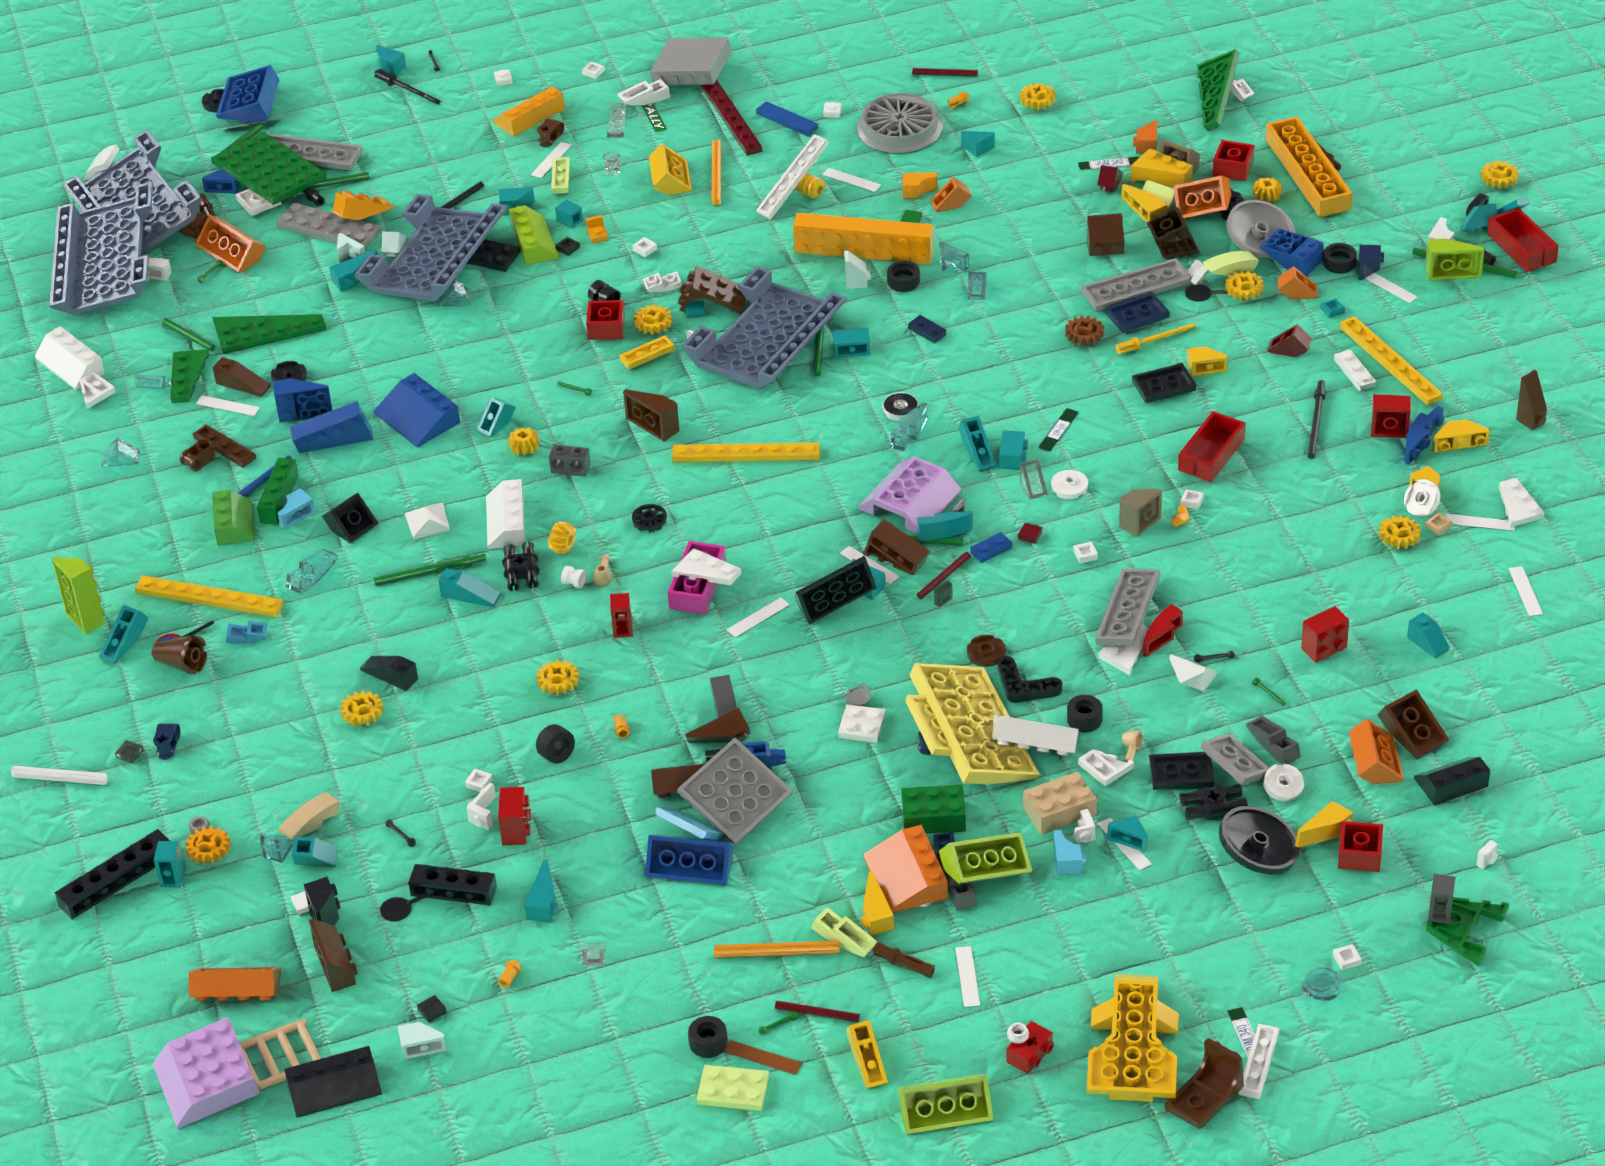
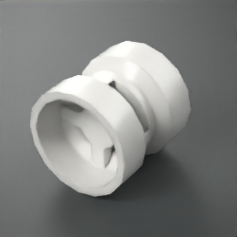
M566 566L562 571L561 583L565 585L573 584L575 588L579 589L583 587L586 581V571L582 569L575 570L571 566Z

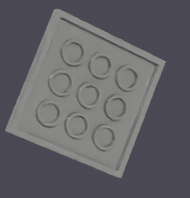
M733 738L677 789V793L719 832L723 833L725 838L730 842H734V846H736L793 794V790L739 740Z

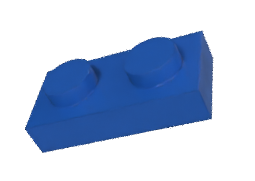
M1000 532L970 547V553L979 562L983 563L1012 549V542Z

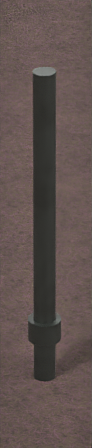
M1323 380L1318 381L1314 394L1315 407L1308 449V458L1310 459L1315 458L1322 403L1326 395L1324 390L1325 381Z

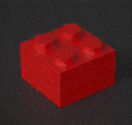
M1221 140L1213 159V176L1222 175L1229 179L1246 181L1254 162L1255 145Z
M623 300L588 301L586 319L588 340L623 339L625 323Z
M1373 394L1371 437L1407 438L1410 424L1411 396Z
M1333 606L1304 620L1301 649L1315 663L1347 648L1349 619L1336 606Z
M525 787L500 788L498 821L502 845H527V836H531V826L528 822L532 820L531 809L527 808L530 806L529 795L525 794Z
M1341 821L1338 869L1380 872L1383 824Z

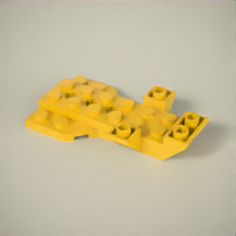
M1115 974L1114 998L1092 1008L1091 1029L1112 1030V1034L1100 1046L1094 1047L1089 1051L1087 1094L1109 1095V1100L1153 1102V1097L1176 1098L1177 1055L1172 1051L1169 1052L1162 1045V1042L1156 1037V1033L1178 1034L1179 1013L1157 1000L1158 976Z

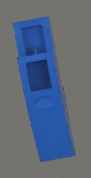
M1437 406L1428 415L1421 412L1416 417L1407 434L1405 448L1406 464H1409L1413 459H1417L1419 454L1430 445L1429 436L1444 422V408Z

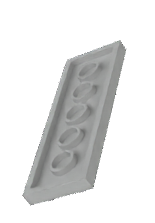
M269 134L313 165L351 171L363 152L361 145Z
M294 202L276 221L278 228L337 243L338 234L342 233L364 245L365 250L381 233V226L342 218L337 214Z
M1177 258L1083 285L1081 286V293L1097 312L1151 292L1158 294L1191 284L1190 280L1192 277Z
M1122 569L1095 638L1096 645H1135L1161 576L1159 569Z

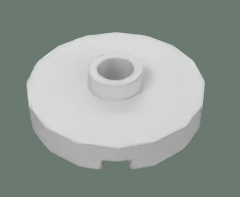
M1064 470L1053 476L1051 490L1059 498L1067 500L1077 499L1080 495L1086 494L1088 479L1079 471Z
M1420 479L1414 485L1411 484L1404 497V504L1408 512L1417 517H1426L1432 514L1440 503V490L1436 484L1427 479Z
M1276 764L1267 770L1263 778V786L1272 798L1278 801L1289 802L1301 795L1304 789L1302 773L1297 768L1289 764Z

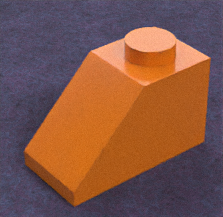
M1154 120L1137 130V137H1133V147H1136V154H1144L1148 149L1157 150L1158 120Z
M952 177L930 201L934 210L940 212L960 208L972 195L967 185Z
M1294 266L1278 277V290L1290 299H1316L1318 297L1317 285Z

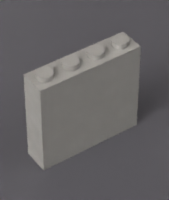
M728 37L668 39L650 70L652 81L655 82L661 79L666 85L714 84L732 52Z

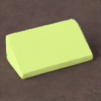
M1149 180L1146 181L1142 189L1143 191L1160 197L1167 203L1168 209L1175 203L1173 188Z

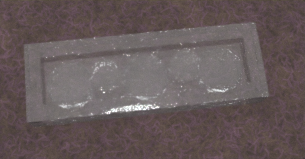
M611 103L607 138H624L628 105L625 103Z

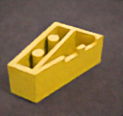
M1148 149L1131 165V182L1134 183L1137 180L1145 182L1149 180L1174 189L1175 185L1192 182L1193 165L1156 150Z

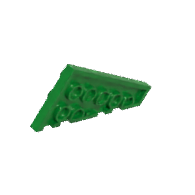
M1236 49L1197 64L1199 69L1198 77L1200 78V98L1203 101L1201 108L1204 110L1202 114L1203 126L1207 131L1221 126L1240 54Z
M322 314L212 317L223 354L326 330Z

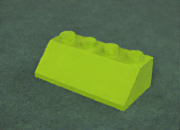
M527 206L509 209L510 224L525 265L559 259L544 216Z
M52 558L66 615L84 634L104 625L103 616L105 612L100 605L101 597L96 589L98 584L93 577L95 572L91 564H87L82 558Z
M1021 832L952 842L939 850L944 871L959 884L1033 872Z
M984 1073L897 1087L899 1106L906 1134L993 1120L988 1080Z

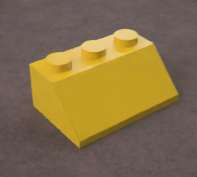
M661 143L649 155L653 187L666 195L690 192L692 187L687 160Z

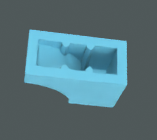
M300 488L285 496L286 505L277 512L280 526L285 530L315 513L313 499Z
M1053 830L1057 875L1082 874V865H1086V855L1081 853L1080 844L1076 845L1069 842L1064 837L1062 830Z

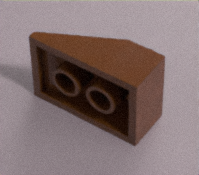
M627 389L623 391L627 420L663 442L680 431L678 406L674 400L663 395Z
M1417 689L1384 706L1377 714L1387 731L1416 759L1449 741L1446 733Z

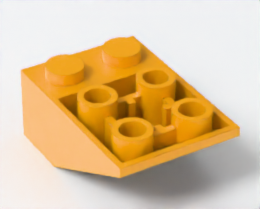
M342 190V193L336 192L332 212L342 218L361 220L393 209L394 205L390 204L389 200L380 196L372 198L363 193H358L357 196L350 191Z

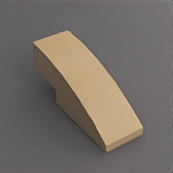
M324 792L298 808L281 824L278 831L289 839L294 840V836L301 837L320 829L324 820L338 815L340 801L329 793Z

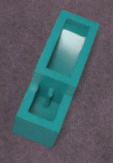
M973 512L935 513V517H917V536L919 541L952 537L972 530Z

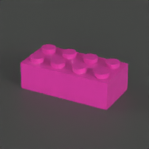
M688 541L681 558L682 561L694 548L727 562L725 546ZM684 575L674 577L668 590L669 609L707 614L718 583H711L703 578L692 580L689 579V576Z

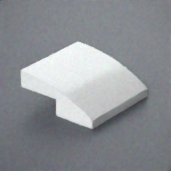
M117 144L109 146L98 153L83 176L84 181L93 178L102 170L108 169L120 150Z

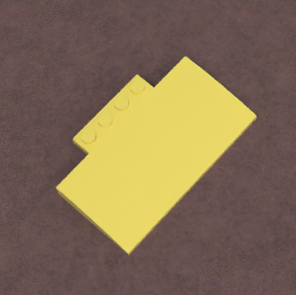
M914 664L910 677L919 695H907L905 701L931 754L950 756L963 784L1007 783L1037 779L1040 774L1027 749L1017 747L1018 743L1010 742L1009 746L997 744L998 740L993 739L994 714L1010 716L984 667Z

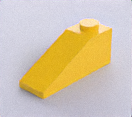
M1126 184L1122 185V200L1145 222L1168 211L1167 203L1157 195Z
M1333 801L1330 802L1298 829L1295 846L1299 848L1339 838L1341 821L1353 822L1351 821L1353 812Z
M873 871L868 873L863 903V916L861 917L862 926L864 929L867 928L870 936L894 930V915Z
M870 1020L849 1025L846 1033L866 1088L869 1089L887 1084L888 1080Z

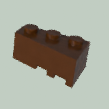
M883 519L871 532L863 555L868 556L871 554L878 557V561L882 563L884 561L890 562L894 568L914 575L926 562L930 550L912 539L908 534L899 530L892 523Z

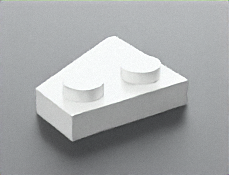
M94 371L79 380L86 408L88 409L116 393L115 387Z

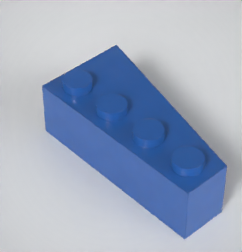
M358 401L290 426L292 441L299 453L374 440L371 425Z

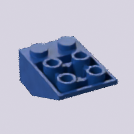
M1279 228L1260 245V249L1285 269L1289 270L1294 266L1305 276L1323 261L1324 244L1322 241Z
M296 379L273 381L279 422L313 418L333 410L328 385Z

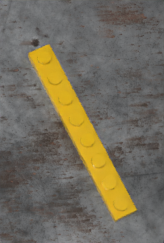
M1355 316L1340 322L1339 328L1427 406L1443 399L1442 392Z
M820 443L680 444L673 445L672 462L819 460Z
M142 575L135 587L137 594L276 618L284 605L283 599L144 575Z

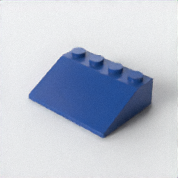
M268 65L228 77L216 117L245 122H257L268 119L280 81L273 67Z
M416 373L399 381L374 410V414L417 448L461 423L458 406Z

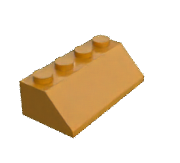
M552 86L503 112L493 120V123L514 137L564 110L563 93Z

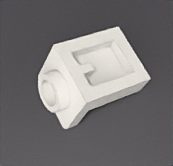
M1243 78L1238 81H1232L1229 93L1233 92L1240 102L1254 95V92Z
M1197 259L1187 272L1192 277L1190 281L1198 285L1206 277L1209 270Z
M1080 810V819L1077 820L1078 827L1074 829L1076 844L1096 840L1095 824L1089 810Z

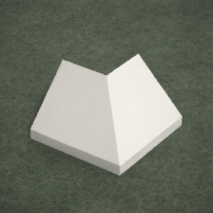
M443 502L405 513L413 539L450 531Z
M1170 655L1169 657L1180 684L1204 692L1217 675L1218 671L1175 655Z

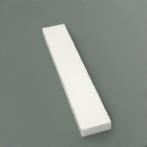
M815 134L812 136L757 208V214L769 220L772 219L829 144L828 140Z

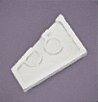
M1517 478L1499 483V491L1506 508L1505 513L1508 516L1510 528L1544 518L1543 510Z

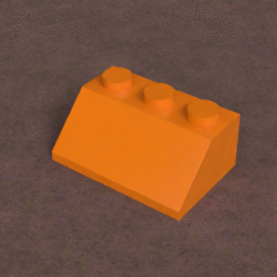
M1221 175L1174 186L1176 208H1179L1184 219L1228 209L1231 189L1229 178Z
M1368 718L1349 731L1350 744L1354 752L1353 757L1357 764V773L1361 779L1367 780L1372 784L1395 783L1404 780L1393 735Z

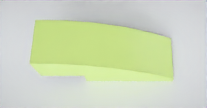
M1234 251L1212 257L1204 261L1203 265L1212 274L1233 276L1234 272L1238 274L1240 271L1254 272L1259 260L1250 251Z
M828 907L822 911L811 926L814 931L828 941H839L840 948L865 957L877 943L874 938L845 916L842 919Z

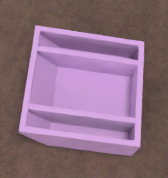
M229 1017L167 1042L153 1063L178 1129L260 1094Z

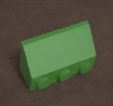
M232 490L212 492L214 531L217 545L255 541L252 501Z

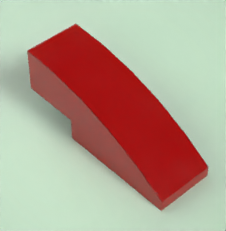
M1171 604L1154 619L1143 641V656H1149L1174 639V631L1183 625L1182 610Z

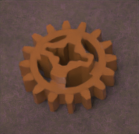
M1081 315L1080 318L1074 317L1073 321H1068V324L1065 325V336L1068 337V341L1073 340V344L1079 343V346L1083 344L1089 346L1090 343L1095 345L1096 341L1100 342L1101 338L1104 337V325H1101V321H1096V317L1090 319V316L1084 318Z

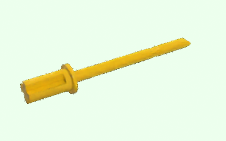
M1196 323L1141 340L1133 337L1132 340L1116 344L1115 351L1119 355L1132 350L1139 351L1140 345L1194 329Z

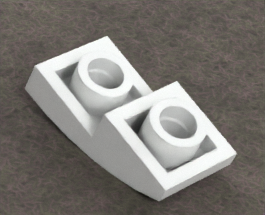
M677 271L664 277L657 273L643 279L647 292H665L682 286Z

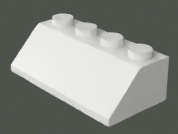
M61 326L46 334L35 355L36 360L75 390L81 388L79 380L94 371L99 376L105 374L102 358Z
M522 480L502 481L486 496L488 549L503 548L505 545L510 547L509 544L518 547L522 546L525 542Z
M994 714L993 739L998 740L997 744L1009 746L1010 742L1018 743L1017 747L1029 749L1031 745L1036 746L1037 751L1049 753V749L1057 750L1056 754L1068 756L1069 752L1075 753L1079 729Z

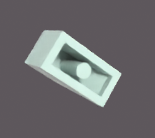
M382 231L381 252L386 254V257H396L405 246L407 236L400 232Z
M844 251L846 288H868L867 281L871 280L870 270H866V263L849 251Z
M420 1022L397 1026L404 1060L447 1051L443 1033Z

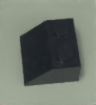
M359 493L352 495L322 515L331 531L348 543H351L379 524Z
M328 877L303 884L311 918L335 925L339 919L338 909H341L338 898L335 897L338 895L335 884H330Z

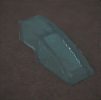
M922 403L915 407L897 423L890 434L891 449L905 451L910 439L918 440L928 417L927 403Z
M322 549L299 561V568L287 574L286 588L299 594L307 591L331 569L337 561L338 555Z

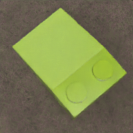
M1446 238L1428 239L1425 264L1428 280L1482 277L1484 247Z

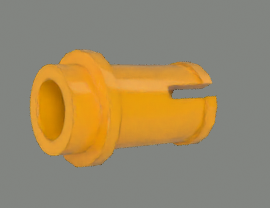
M965 91L959 92L958 95L947 100V103H950L948 106L954 109L961 104H966L969 100V95Z
M617 714L613 718L616 727L614 731L616 736L623 739L630 734V727L627 725L626 716L621 714L622 719H620L619 714Z
M510 960V962L505 964L506 968L498 979V983L505 988H509L515 976L521 972V965L515 960Z

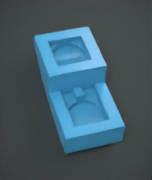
M248 621V626L228 624L226 643H253L265 640L268 623Z

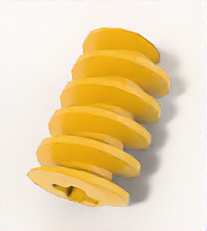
M806 173L794 190L816 199L823 193L826 183L824 180Z

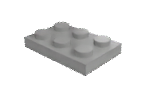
M1230 733L1203 741L1200 747L1222 769L1226 770L1242 785L1264 778L1269 769L1267 765Z

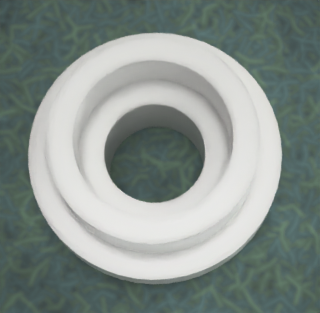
M1013 1023L1007 1030V1037L1013 1043H1023L1029 1037V1030L1023 1023Z

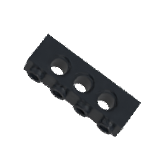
M421 864L414 865L408 881L411 896L418 897L422 895L425 898L491 906L497 889L495 873Z

